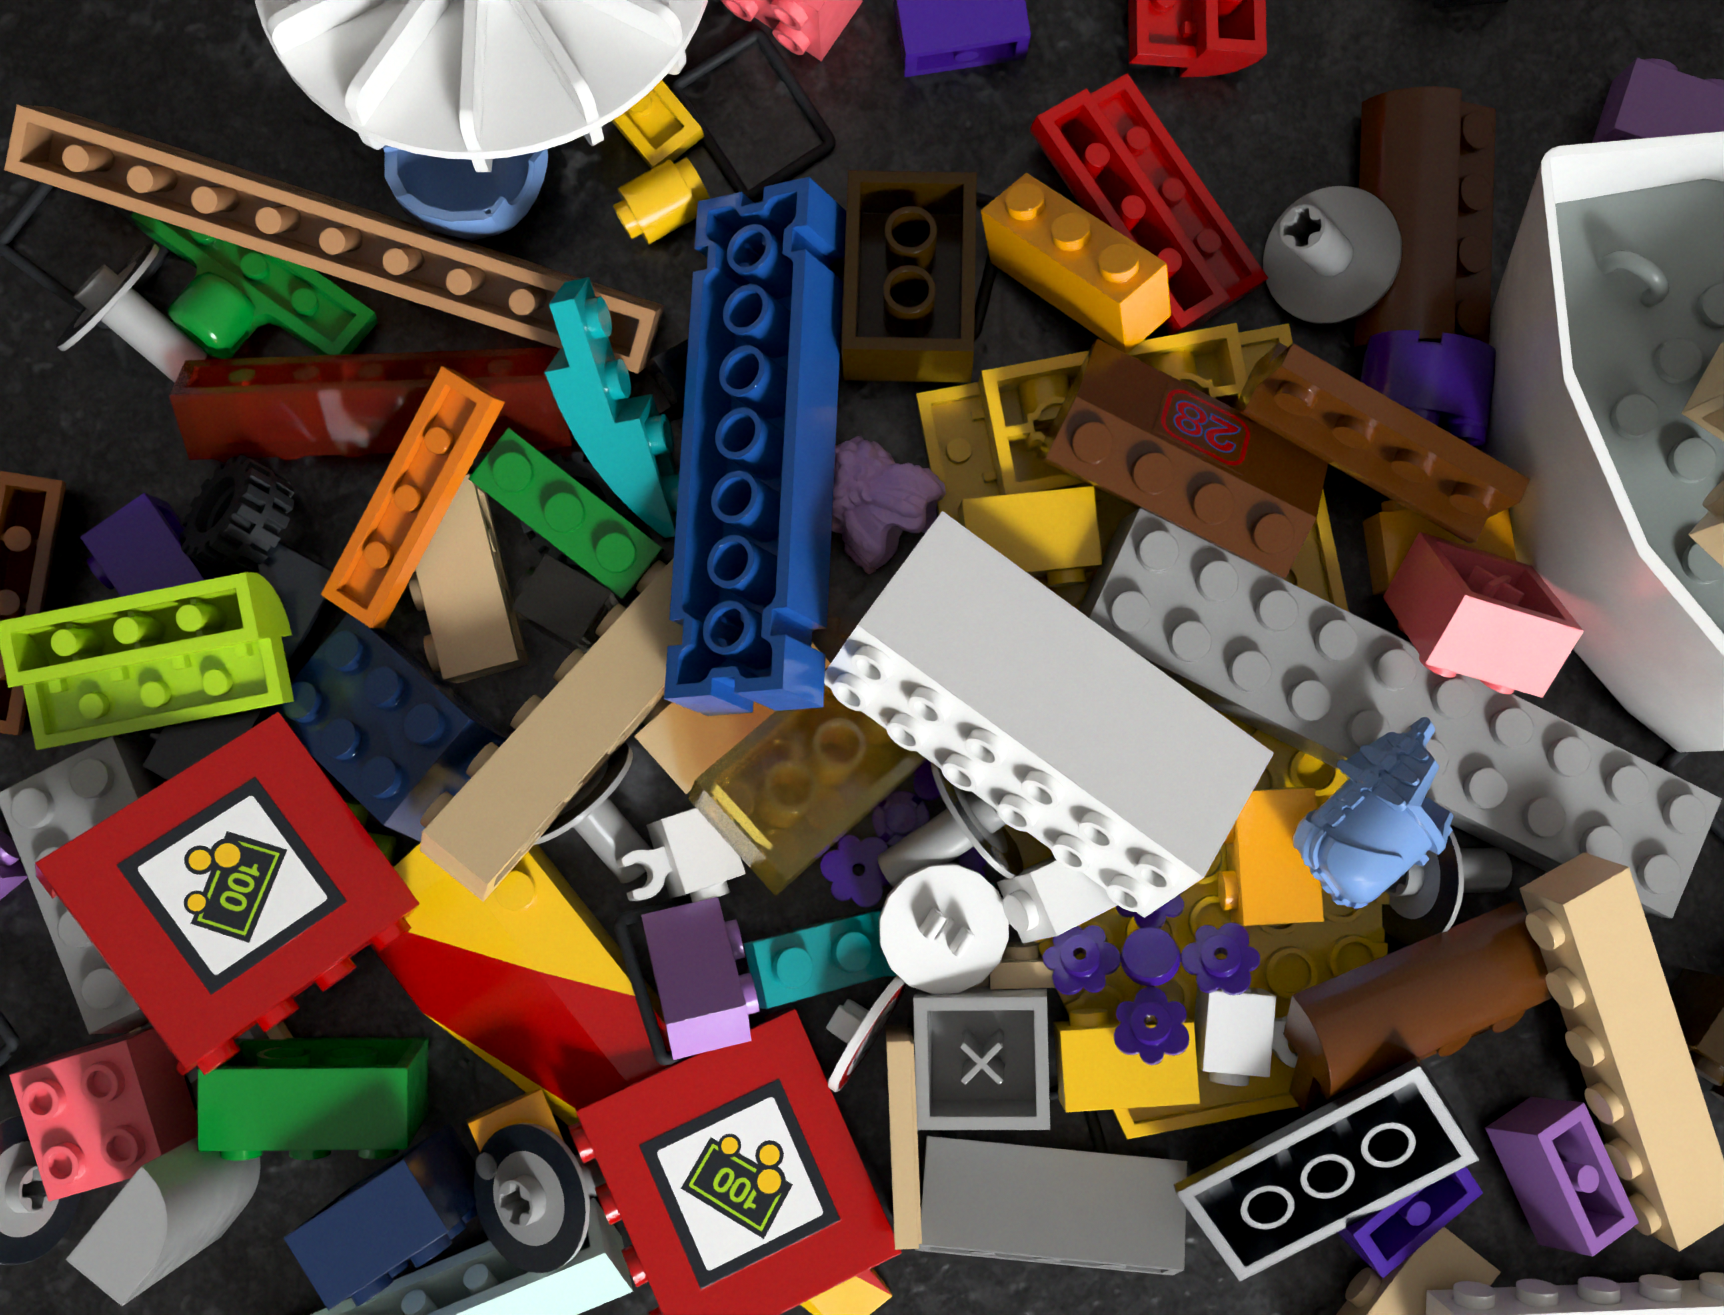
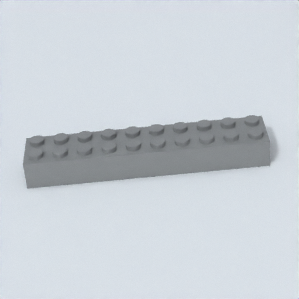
M1142 508L1137 509L1119 521L1102 558V565L1097 569L1078 609L1209 706L1339 769L1337 767L1339 760H1347L1359 752L1362 745H1370L1388 732L1407 733L1411 730L1410 726L1422 717H1428L1435 726V732L1427 743L1426 748L1439 765V769L1425 798L1429 797L1441 807L1451 811L1454 816L1451 822L1452 826L1495 847L1501 848L1505 852L1546 872L1557 868L1583 852L1630 868L1646 916L1673 918L1722 798L1514 694L1497 692L1483 684L1479 679L1457 673L1455 677L1448 678L1432 672L1419 661V653L1412 643Z

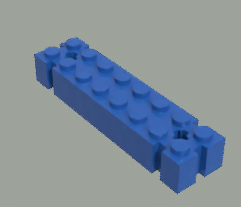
M810 177L765 186L763 202L754 203L744 193L738 192L698 201L695 249L707 258V269L693 272L669 618V620L683 626L682 645L667 647L664 699L706 716L753 713L754 702L775 711L823 707L826 654L812 648L811 645L812 632L816 629H826L828 616L843 281L830 270V265L836 259L844 258L846 210Z

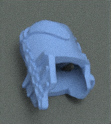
M1422 717L1410 726L1411 730L1407 733L1388 732L1370 745H1362L1360 751L1347 760H1339L1337 767L1348 780L1321 807L1310 811L1297 826L1293 836V847L1299 851L1304 864L1310 868L1311 874L1320 881L1324 891L1331 894L1332 901L1337 905H1345L1354 909L1367 906V903L1378 898L1414 864L1424 866L1429 860V857L1426 855L1428 850L1439 855L1446 848L1448 836L1453 831L1450 825L1454 816L1451 811L1441 807L1429 797L1425 798L1439 769V765L1426 748L1427 743L1435 732V726L1428 717Z

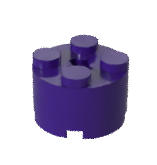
M1420 330L1387 331L1370 336L1367 350L1364 353L1360 382L1472 446L1485 444L1495 373L1496 350L1493 346L1474 338L1443 332L1441 343L1418 341Z

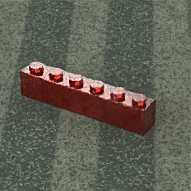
M557 347L185 360L169 395L189 460L215 459L227 462V459L233 456L238 458L239 454L249 458L279 457L285 460H293L304 456L316 455L360 457L372 453H396L441 366L459 372L505 401L478 453L491 451L508 428L538 451L571 446L573 434L556 403L545 375L546 369L560 350Z

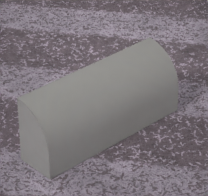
M197 1136L155 1158L138 1169L66 1260L121 1306L125 1305L222 1237L246 1207L256 1190L260 1176V1156L249 1160H225L220 1157V1151H198Z
M927 1136L920 1185L922 1244H919V1249H915V1251L1173 1276L1184 1271L1186 1207L1177 1196L1174 1184L1187 1178V1161Z

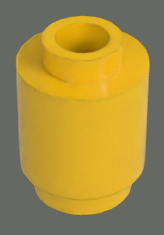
M685 157L675 164L668 159L618 187L617 190L622 201L614 204L613 208L629 237L633 239L641 234L649 245L697 218L698 201L707 200L710 197L694 166Z

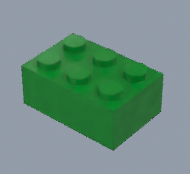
M428 1037L236 1038L234 1041L241 1049L239 1052L206 1075L198 1069V1151H220V1157L225 1160H249L261 1156L263 1151L288 1150L289 1157L298 1160L324 1158L331 1154V1150H358V1156L365 1159L390 1158L398 1155L399 1149H408L428 1114Z

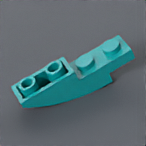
M590 277L564 282L549 303L563 346L545 371L556 403L575 440L592 466L612 491L642 521L662 537L675 536L679 473L676 472L671 452L674 449V437L670 421L665 414H658L652 394L629 398L631 382L628 369L622 359H615L609 340L612 332L610 312L605 300L602 297L595 296Z
M883 907L794 928L793 931L743 943L759 1008L768 1009L884 976H898L889 967L879 944V916Z

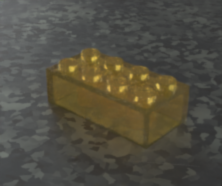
M824 684L823 707L775 711L695 779L688 799L771 892L777 896L927 762L928 759L917 751H910L896 744L883 726L862 711H855L843 705L836 699L831 688Z

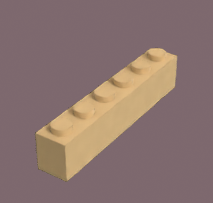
M673 559L667 565L658 560L648 569L636 587V590L641 594L632 604L625 608L622 604L618 603L610 610L595 631V634L600 637L586 654L579 648L575 649L556 671L553 679L558 684L543 700L536 694L529 698L512 719L510 726L515 731L500 747L493 742L487 744L467 768L466 774L471 779L455 796L451 795L448 791L442 793L422 816L420 824L425 829L422 831L420 851L483 902L664 697L667 647L682 645L683 626L669 620Z
M1583 852L1519 888L1528 912L1526 926L1534 941L1539 945L1547 967L1546 984L1551 995L1560 1006L1568 1030L1565 1034L1567 1046L1579 1062L1587 1086L1584 1093L1586 1102L1598 1118L1606 1142L1604 1147L1639 1221L1634 1227L1640 1233L1647 1236L1652 1235L1680 1252L1724 1224V1158L1630 868Z

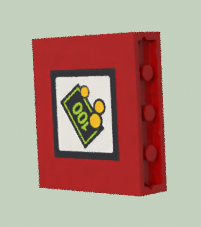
M279 712L35 862L37 879L52 899L56 896L59 897L176 1057L178 1060L176 1069L181 1076L196 1066L199 1067L204 1075L210 1073L241 1050L234 1041L241 1034L257 1023L264 1033L281 1023L300 1008L293 999L295 996L315 982L322 992L333 986L357 967L351 960V957L370 943H373L380 952L412 928L406 921V918L420 904Z
M786 1006L765 1016V1022L750 1028L752 1041L693 1055L586 1106L584 1101L575 1105L580 1121L568 1126L583 1163L596 1158L606 1183L594 1189L609 1224L612 1225L623 1220L632 1245L621 1249L624 1260L636 1287L649 1282L659 1307L647 1312L648 1315H780L902 1253L901 1249L895 1250L894 1233L832 1091L828 1087V1082L795 1008Z

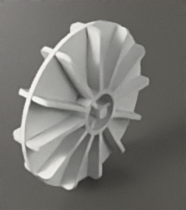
M255 0L262 27L279 61L293 81L314 103L334 119L358 132L364 144L376 150L387 145L415 154L445 159L472 160L476 172H491L492 160L495 158H508L539 152L570 142L583 135L591 146L603 141L604 136L601 128L603 125L622 115L644 98L667 74L677 75L686 64L685 49L696 32L708 0Z

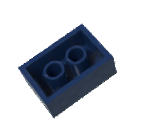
M349 613L292 680L291 687L294 701L272 705L267 711L271 716L279 712L306 750L384 826L420 842L422 831L425 829L420 824V820L431 804L445 791L455 796L471 779L466 774L467 768L487 744L493 742L500 747L507 740L392 635L380 628H369Z
M450 1122L339 1194L284 1237V1240L328 1311L349 1297L352 1298L356 1306L365 1303L393 1283L392 1278L410 1265L409 1260L417 1268L452 1244L451 1239L467 1227L466 1223L478 1215L475 1205L477 1201L474 1197L476 1163Z

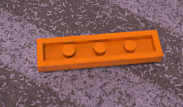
M441 366L320 595L369 628L385 627L505 403L504 400L459 372Z

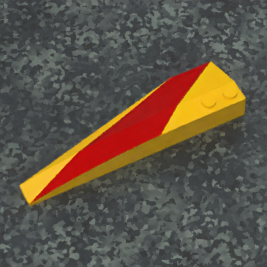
M421 843L393 867L420 904L406 918V921L412 927L407 933L380 952L373 943L369 945L422 1013L526 1093L542 1089L551 1112L570 1126L580 1121L575 1105L584 1101L586 1106L671 1066L658 1063L653 1055L621 949L538 844L531 847L484 902L420 851ZM644 979L666 1052L670 1051L671 1048L660 999ZM871 1268L800 1305L813 1315H870L892 1297V1291L877 1272Z

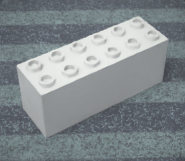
M943 511L858 623L825 671L824 684L831 688L832 693L839 702L852 710L865 713L883 726L896 744L907 750L917 751L939 767L944 777L951 784L959 789L976 794L995 808L998 816L1007 825L1016 830L1028 832L1051 849L1055 859L1063 866L1084 873L1106 889L1109 898L1115 904L1128 911L1137 912L1144 918L1205 877L1274 754Z

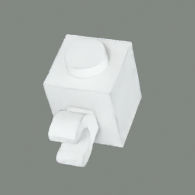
M722 800L646 825L654 850H635L622 855L616 861L618 868L639 864L647 872L645 885L642 888L634 889L627 893L629 901H641L655 896L665 882L670 898L690 894L692 903L730 893L727 880L746 874Z
M1054 856L1024 869L1022 873L1013 879L1005 878L997 882L1003 896L1001 899L1008 925L1011 924L1018 931L1022 943L1058 936L1118 906L1109 898L1106 889L1084 873L1063 866Z
M1197 986L1194 1019L1197 1066L1202 1071L1209 1072V1081L1225 1085L1247 1086L1249 1085V1076L1270 1077L1272 1051L1283 1063L1295 1068L1298 1054L1292 1053L1289 1050L1288 1040L1283 1035L1287 1016L1275 1018V995L1262 988L1249 987L1243 994L1235 996L1224 993L1220 988L1213 993H1205Z

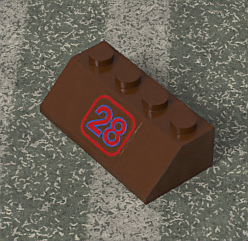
M1099 339L1094 340L1036 456L1037 459L1090 486H1094V488L1136 509L1142 508L1285 579L1317 519L1328 466L1327 462L1244 416L1237 409Z

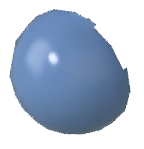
M387 145L383 147L385 152L384 177L402 210L429 231L468 241L499 235L511 230L528 213L535 202L543 184L548 163V149L508 158H495L492 160L491 172H476L472 160L445 159L415 154Z

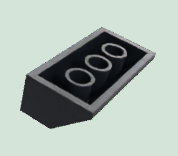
M1414 1058L1174 1184L1177 1196L1237 1279L1242 1281L1478 1161L1479 1158L1455 1112L1425 1064Z

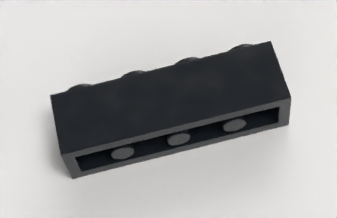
M278 542L275 548L272 546L267 551L268 557L261 565L257 562L255 563L253 572L263 576L272 585L285 609L292 635L282 637L290 682H292L314 655L340 607L320 595L333 570L299 551ZM271 706L156 727L149 736L147 748L151 751L142 766L169 780L271 717L267 712Z

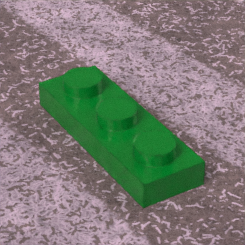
M510 428L506 430L468 478L623 600L629 596L644 574L664 551L656 542Z

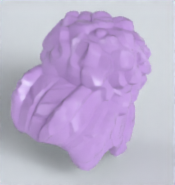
M856 436L849 441L835 445L832 531L842 534V540L845 543V553L851 556L857 565L862 566L866 573L871 574L876 572V569L885 565L897 552L899 537L903 530L917 534L928 531L936 520L937 501L942 500L946 492L945 484L929 468H922L912 463L896 464L892 456L878 443L864 440L862 436Z

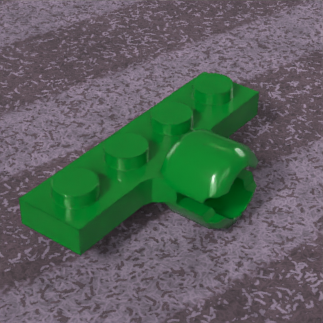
M136 212L131 215L139 229L197 269L194 279L168 307V315L180 330L197 343L205 353L218 359L232 358L258 327L270 323L279 326L339 369L378 323L374 311L314 269Z

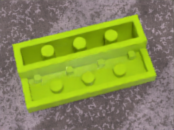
M244 572L0 621V650L8 688L23 686L36 750L294 701L282 637L292 635L289 621L282 602L272 585L263 576L255 572Z

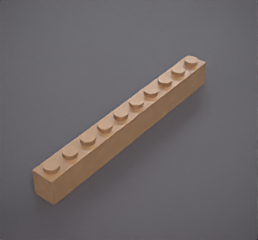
M17 105L5 171L553 347L563 348L549 303L564 282L582 278L459 238L432 232L424 227L54 107ZM591 282L595 296L602 297L605 300L610 312L612 332L609 340L615 359H622L628 371L639 373L649 362L665 305Z

